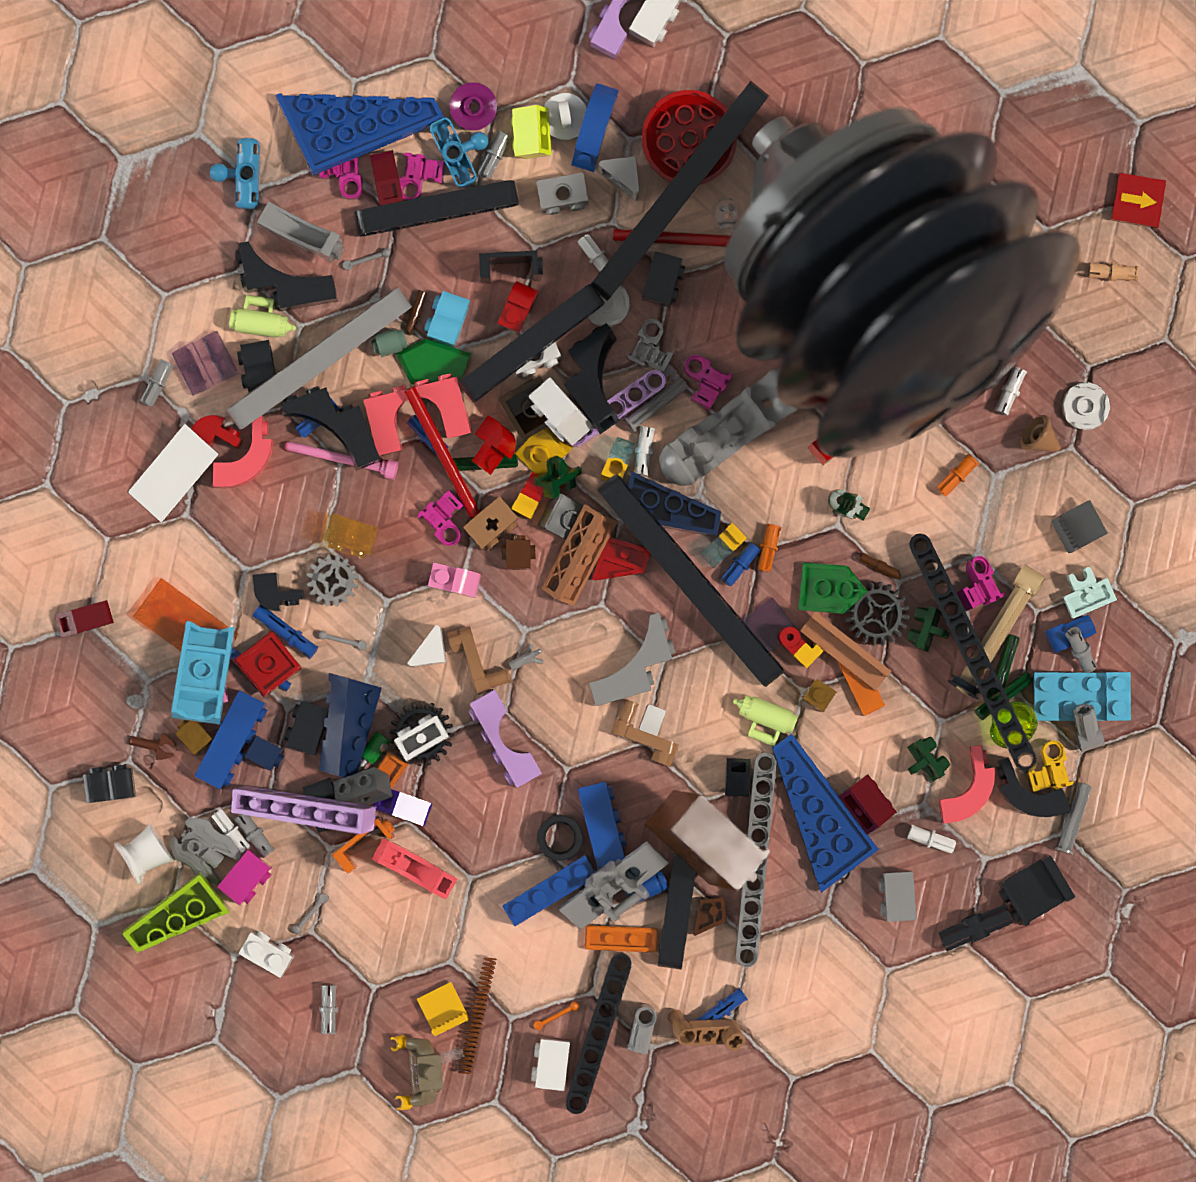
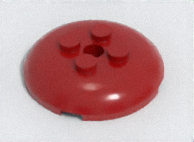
M697 90L677 91L658 101L648 113L642 128V148L651 168L660 177L671 182L728 110L726 106L710 94ZM687 132L694 134L696 138L695 143L692 145H687L682 140V136ZM737 138L700 185L714 180L726 170L734 157Z

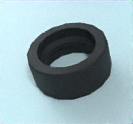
M555 815L549 817L541 824L538 830L537 842L545 856L553 860L563 861L573 857L579 851L583 835L580 826L574 819L565 815ZM558 823L569 826L574 834L572 846L563 852H556L550 849L546 842L548 829Z

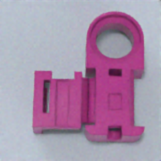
M404 153L403 156L407 158L405 175L400 177V186L405 201L420 198L423 187L422 179L424 181H427V178L435 179L434 182L443 184L446 165L444 161L426 159L422 154ZM439 167L438 178H436L437 168ZM409 184L416 186V194L412 197L404 195V188Z
M358 157L328 169L327 174H325V171L319 173L321 179H328V175H336V178H339L341 194L349 200H356L363 193V177L358 174ZM350 182H355L358 186L357 192L353 195H348L345 191L346 185Z
M692 355L687 358L684 371L687 376L698 381V386L701 388L698 393L695 392L691 401L710 410L718 394L723 393L731 380L732 373L730 372L729 375H726L711 367V361L699 355ZM691 361L700 362L702 370L698 373L691 372L688 367ZM697 395L700 396V397H702V398H704V399H706V400H708V402H706V401H704L703 399L697 397Z
M448 490L436 503L430 502L418 514V518L423 517L436 530L434 535L444 545L453 546L460 542L462 532L448 518L453 517L451 513L456 508L460 510L464 505L451 490ZM449 497H451V499L458 505L457 507H456L455 504L449 499ZM448 528H453L457 532V538L453 542H448L444 538V532Z
M976 556L966 563V572L973 588L969 589L966 587L956 592L966 612L982 603L988 605L1005 596V592L1001 594L991 576L994 571L985 557ZM975 562L981 565V574L974 569Z

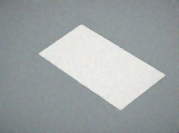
M184 424L128 493L162 522L218 456V453Z

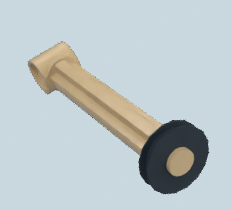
M1024 565L1013 583L1014 589L981 641L990 663L1029 599L1036 596L1046 579V576L1027 565ZM976 649L971 658H976L979 655V649ZM967 666L960 677L951 674L953 677L952 681L947 680L951 685L956 687L959 692L979 699L976 695L980 692L976 688L974 679ZM987 669L979 670L977 677L981 679Z

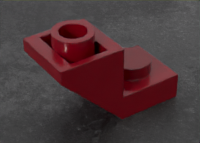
M393 150L369 154L379 204L385 205L403 201Z
M107 600L55 615L61 638L114 623Z

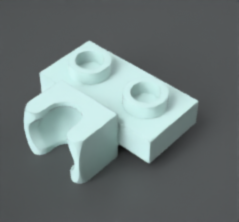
M1089 566L1083 569L1085 576L1083 582L1078 581L1074 574L1066 576L1073 593L1062 598L1071 619L1117 600L1108 578L1097 582Z

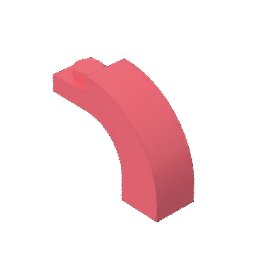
M262 415L252 422V444L248 453L243 458L231 463H213L214 488L225 489L245 485L254 480L267 466L272 454L274 441L272 439H264V435L268 436L269 425L268 421H264Z
M981 745L969 747L973 769V778L969 788L957 797L938 800L942 824L958 822L971 817L985 805L991 795L995 781L994 768L985 769L984 764H988L986 749L982 750Z
M385 838L382 839L371 858L445 900L458 879L419 855Z

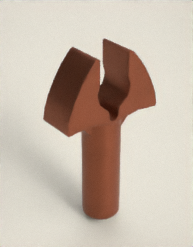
M161 734V739L157 741L132 736L130 739L131 746L154 750L157 754L156 760H163L174 756V754L165 753L159 748L164 744L176 746L175 742L165 734Z

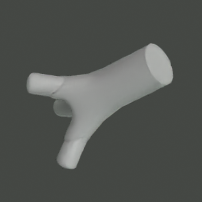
M529 644L523 655L509 662L512 671L529 663L542 664L543 659L535 658L542 653V649L539 648L532 652L533 645Z

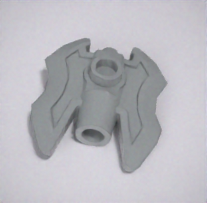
M201 818L187 819L185 824L187 827H191L189 832L185 830L181 834L182 842L178 841L179 838L172 837L170 840L175 860L187 864L195 875L201 871L210 883L219 884L221 880L212 867L216 868L224 859L222 854L236 860L241 858V854L234 841L229 836L217 832L209 820Z

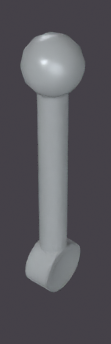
M384 248L382 252L352 262L344 261L343 268L351 270L355 265L382 256L385 258L389 257L391 251L388 248Z
M324 630L318 633V637L321 640L330 639L356 646L359 650H365L367 647L365 641L356 642L327 634Z
M327 894L320 895L319 901L298 925L293 926V933H301L302 927L323 903L328 902L329 896Z

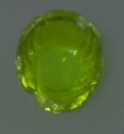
M1011 701L1010 703L1028 740H1030L1037 730V715L1028 704L1021 701ZM1002 712L998 716V720L1002 723H1007L1011 719V714L1008 712ZM992 718L990 737L996 745L1007 749ZM1014 733L1010 735L1008 741L1013 745H1017L1022 741V736Z

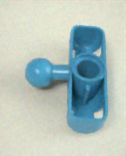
M442 118L433 122L430 125V132L455 184L459 188L472 185L476 181L477 176L466 152L472 149L484 150L489 142L487 135L482 132H475L469 141L461 143L450 119ZM449 125H451L454 132L452 135L447 128ZM435 132L437 133L440 141L436 140L434 135ZM452 148L460 151V155L456 159H450L447 156V152ZM469 168H471L474 173V176L472 178L468 172ZM455 175H457V177H458V179H459V181H460L459 184L457 183V181H456V179H455V177H454Z
M241 138L238 140L236 169L226 168L225 165L216 163L212 165L209 171L211 179L216 182H222L226 178H236L235 205L241 210H255L259 203L261 146L259 141L254 138ZM253 144L258 145V154H253ZM252 168L253 176L248 180L242 179L241 172L243 169ZM252 192L256 193V202H251Z

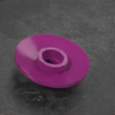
M475 82L466 83L457 88L450 99L451 116L464 129L472 131L483 129L496 116V98L493 92L483 84ZM473 102L478 104V109L474 112L469 109V105Z

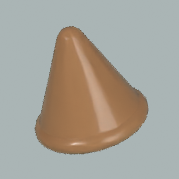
M1040 415L1031 420L1020 438V445L1024 450L1059 452L1061 449L1051 425V420L1046 415Z

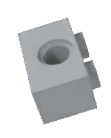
M584 173L536 181L541 212H547V215L561 213V209L565 208L577 211L584 209V205H588ZM564 189L569 192L570 196L566 200H559L556 197V193Z

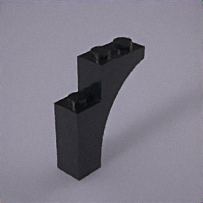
M248 241L239 243L240 250H236L238 264H243L244 273L240 274L242 287H247L249 293L276 289L275 292H272L274 305L279 306L281 311L338 301L332 275L311 278L285 274L265 263L255 253Z
M607 323L596 327L590 335L583 340L577 341L573 344L572 348L567 350L581 372L571 376L563 384L569 395L599 434H602L620 421L613 408L607 402L603 389L605 360L617 340Z
M319 386L307 390L304 396L297 397V395H292L283 400L284 403L280 406L283 417L307 419L326 428L343 444L350 455L356 471L379 463L380 457L360 406L353 408L352 404L340 408V413L337 414L327 388L320 389Z

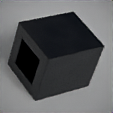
M727 758L725 796L749 797L751 759Z

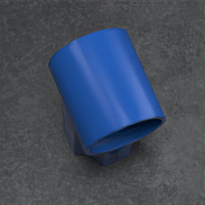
M1088 614L1067 624L1063 623L1044 631L1054 653L1071 647L1065 635L1070 628L1078 627L1084 639L1096 633L1093 621Z

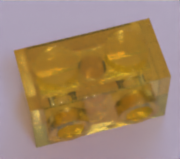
M332 513L324 541L329 543L328 548L340 552L342 548L352 550L350 555L364 559L365 555H372L380 529Z

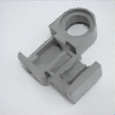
M649 319L643 324L637 335L640 339L631 356L627 354V359L641 367L646 366L645 361L651 368L664 373L674 353L667 351L665 354L657 346L663 335V325L660 321ZM649 324H656L659 327L660 332L657 336L650 337L646 334L645 329Z

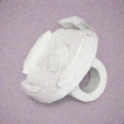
M560 93L552 96L544 105V107L549 108L550 136L559 141H571L578 138L587 109L585 103L571 93Z

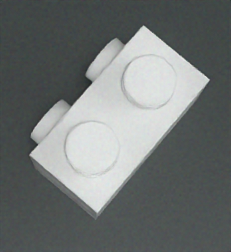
M431 714L418 721L420 725L411 730L409 726L397 733L398 738L394 741L406 761L449 738L438 716L432 718Z
M258 930L257 933L251 932L238 954L279 978L283 977L295 956L290 953L292 949L280 942L278 945L269 941L271 937Z
M541 1037V1042L535 1043L534 1057L539 1058L538 1067H533L531 1081L536 1082L535 1088L564 1091L570 1041Z

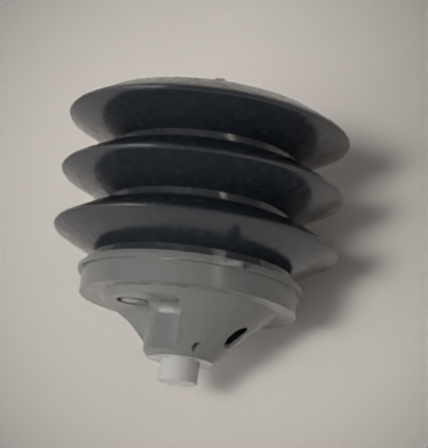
M890 108L864 116L837 130L830 136L819 124L805 123L794 127L784 116L767 123L756 134L752 142V146L761 156L755 166L749 210L734 230L724 256L725 270L735 282V288L739 296L746 301L738 320L736 340L741 353L749 358L760 361L783 359L777 375V393L781 402L797 409H812L826 406L818 426L817 438L819 448L823 453L832 457L850 458L887 449L920 436L964 409L989 388H994L1000 382V379L1035 343L1057 313L1077 271L1080 261V245L1078 239L1073 234L1065 231L1051 230L1031 234L1038 214L1037 193L1032 186L1024 182L1001 181L991 184L997 166V150L994 142L988 136L975 132H958L941 136L934 126L923 122L914 111L907 108Z

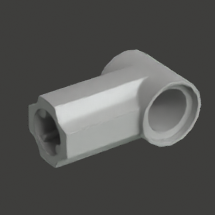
M1085 703L1077 705L1073 710V716L1077 729L1075 738L1080 751L1085 752L1104 746V738L1097 724L1094 707Z
M641 1004L636 1008L627 1047L628 1050L648 1054L654 1024L657 1020L656 1011L652 1005ZM643 1010H648L652 1013V1018L647 1022L639 1019V1014Z

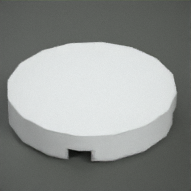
M622 285L618 287L608 301L602 298L605 304L587 318L594 325L602 326L607 323L609 327L620 324L626 318L630 308V300L626 289Z
M1089 382L1079 383L1071 387L1064 395L1061 404L1062 414L1066 422L1073 428L1082 431L1092 430L1100 426L1108 417L1110 410L1107 394L1098 385Z

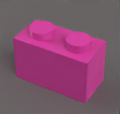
M249 849L217 887L239 906L244 902L248 904L257 894L253 890L260 883L263 886L272 876L269 873L272 867Z

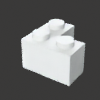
M550 377L528 396L534 403L531 408L539 417L543 415L547 417L548 420L545 421V424L562 442L567 439L573 446L594 427Z

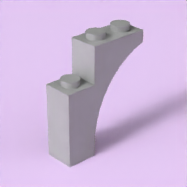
M269 201L257 221L260 227L308 253L312 252L330 263H333L334 259L339 260L344 252V242L339 234L311 224Z
M659 613L649 616L646 638L636 656L625 667L606 678L589 683L596 706L651 691L650 686L654 685L651 671L646 672L645 667L672 660L671 654H675L672 639L667 641L665 631L669 630L665 616L660 618Z

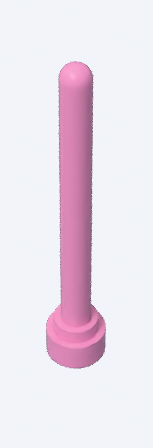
M287 442L285 444L287 451L354 466L350 455L294 442ZM389 459L388 461H383V463L379 462L365 467V469L378 471L381 475H385V478L395 480L399 462Z

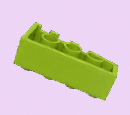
M200 871L125 928L122 934L138 953L196 926L205 924L212 919L230 913V908Z

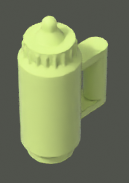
M246 295L244 308L231 311L229 328L235 329V332L277 338L279 336L286 337L287 332L296 330V326L291 325L287 317L273 313V298ZM249 305L269 307V311L262 312L248 310Z
M745 695L744 699L733 700V704L737 705L740 709L739 714L753 721L748 737L771 746H775L780 732L791 734L798 719V716L793 714V711L755 696ZM758 723L776 730L775 736L755 729L756 724Z

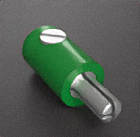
M378 731L365 746L358 773L362 772L369 762L374 764L390 744V740Z

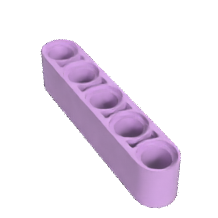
M649 371L611 397L607 402L610 405L618 403L622 406V412L617 415L619 420H621L624 416L660 393L665 387L666 378L661 371ZM652 376H658L662 384L657 388H653L648 384V379ZM631 390H639L642 398L639 401L630 400L628 394ZM592 428L583 436L581 441L576 442L573 446L568 441L567 443L571 447L579 448L599 435V432Z

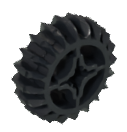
M421 701V708L417 709L416 702H412L413 710L409 711L407 706H403L406 714L404 716L399 712L395 714L400 718L399 723L394 720L391 721V724L397 726V729L389 730V734H396V738H398L397 733L409 726L412 729L416 728L417 726H411L405 722L411 716L425 713L424 717L429 714L432 717L438 716L445 730L453 728V724L445 725L444 721L450 717L449 715H445L442 718L439 716L443 712L442 708H439L435 713L433 711L435 708L434 703L430 704L429 709H425L426 702ZM448 733L450 738L454 737V733ZM396 738L391 739V740H390V743H391V744L395 743L394 740H395ZM445 739L438 743L437 747L431 752L417 755L414 757L418 758L417 765L422 766V759L425 758L427 765H431L430 757L434 756L437 762L440 761L437 753L440 751L443 755H446L448 752L443 749V746L451 747L452 743ZM398 746L393 749L394 752L400 751ZM414 758L410 759V760L408 761V763H409V764H412L413 761H414Z

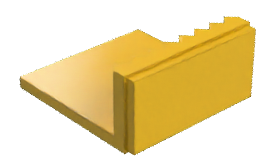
M546 427L531 436L515 454L533 472L542 475L547 472V460L553 456L563 458L573 448L565 440L562 442L549 427Z
M452 982L417 998L434 1036L469 1019Z

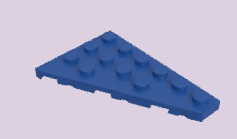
M282 93L276 94V100L312 175L428 129L433 122L444 118L435 98L423 97L416 99L414 97H406V99H389V96L362 97L360 95H353L352 97H336V95L316 94L313 96L308 94H299V96L282 95Z

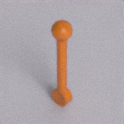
M572 1002L569 1007L542 1021H535L534 1028L541 1030L543 1025L572 1010L577 1011L579 1009L578 1002Z

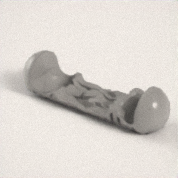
M780 368L770 370L764 378L744 389L739 396L727 403L719 412L708 416L697 425L690 427L673 442L667 443L659 457L663 475L676 485H692L735 454L743 445L751 442L765 431L777 425L786 416L797 411V408L789 407L782 403L778 397L777 375ZM765 397H768L773 403V407L769 410L761 403V400Z

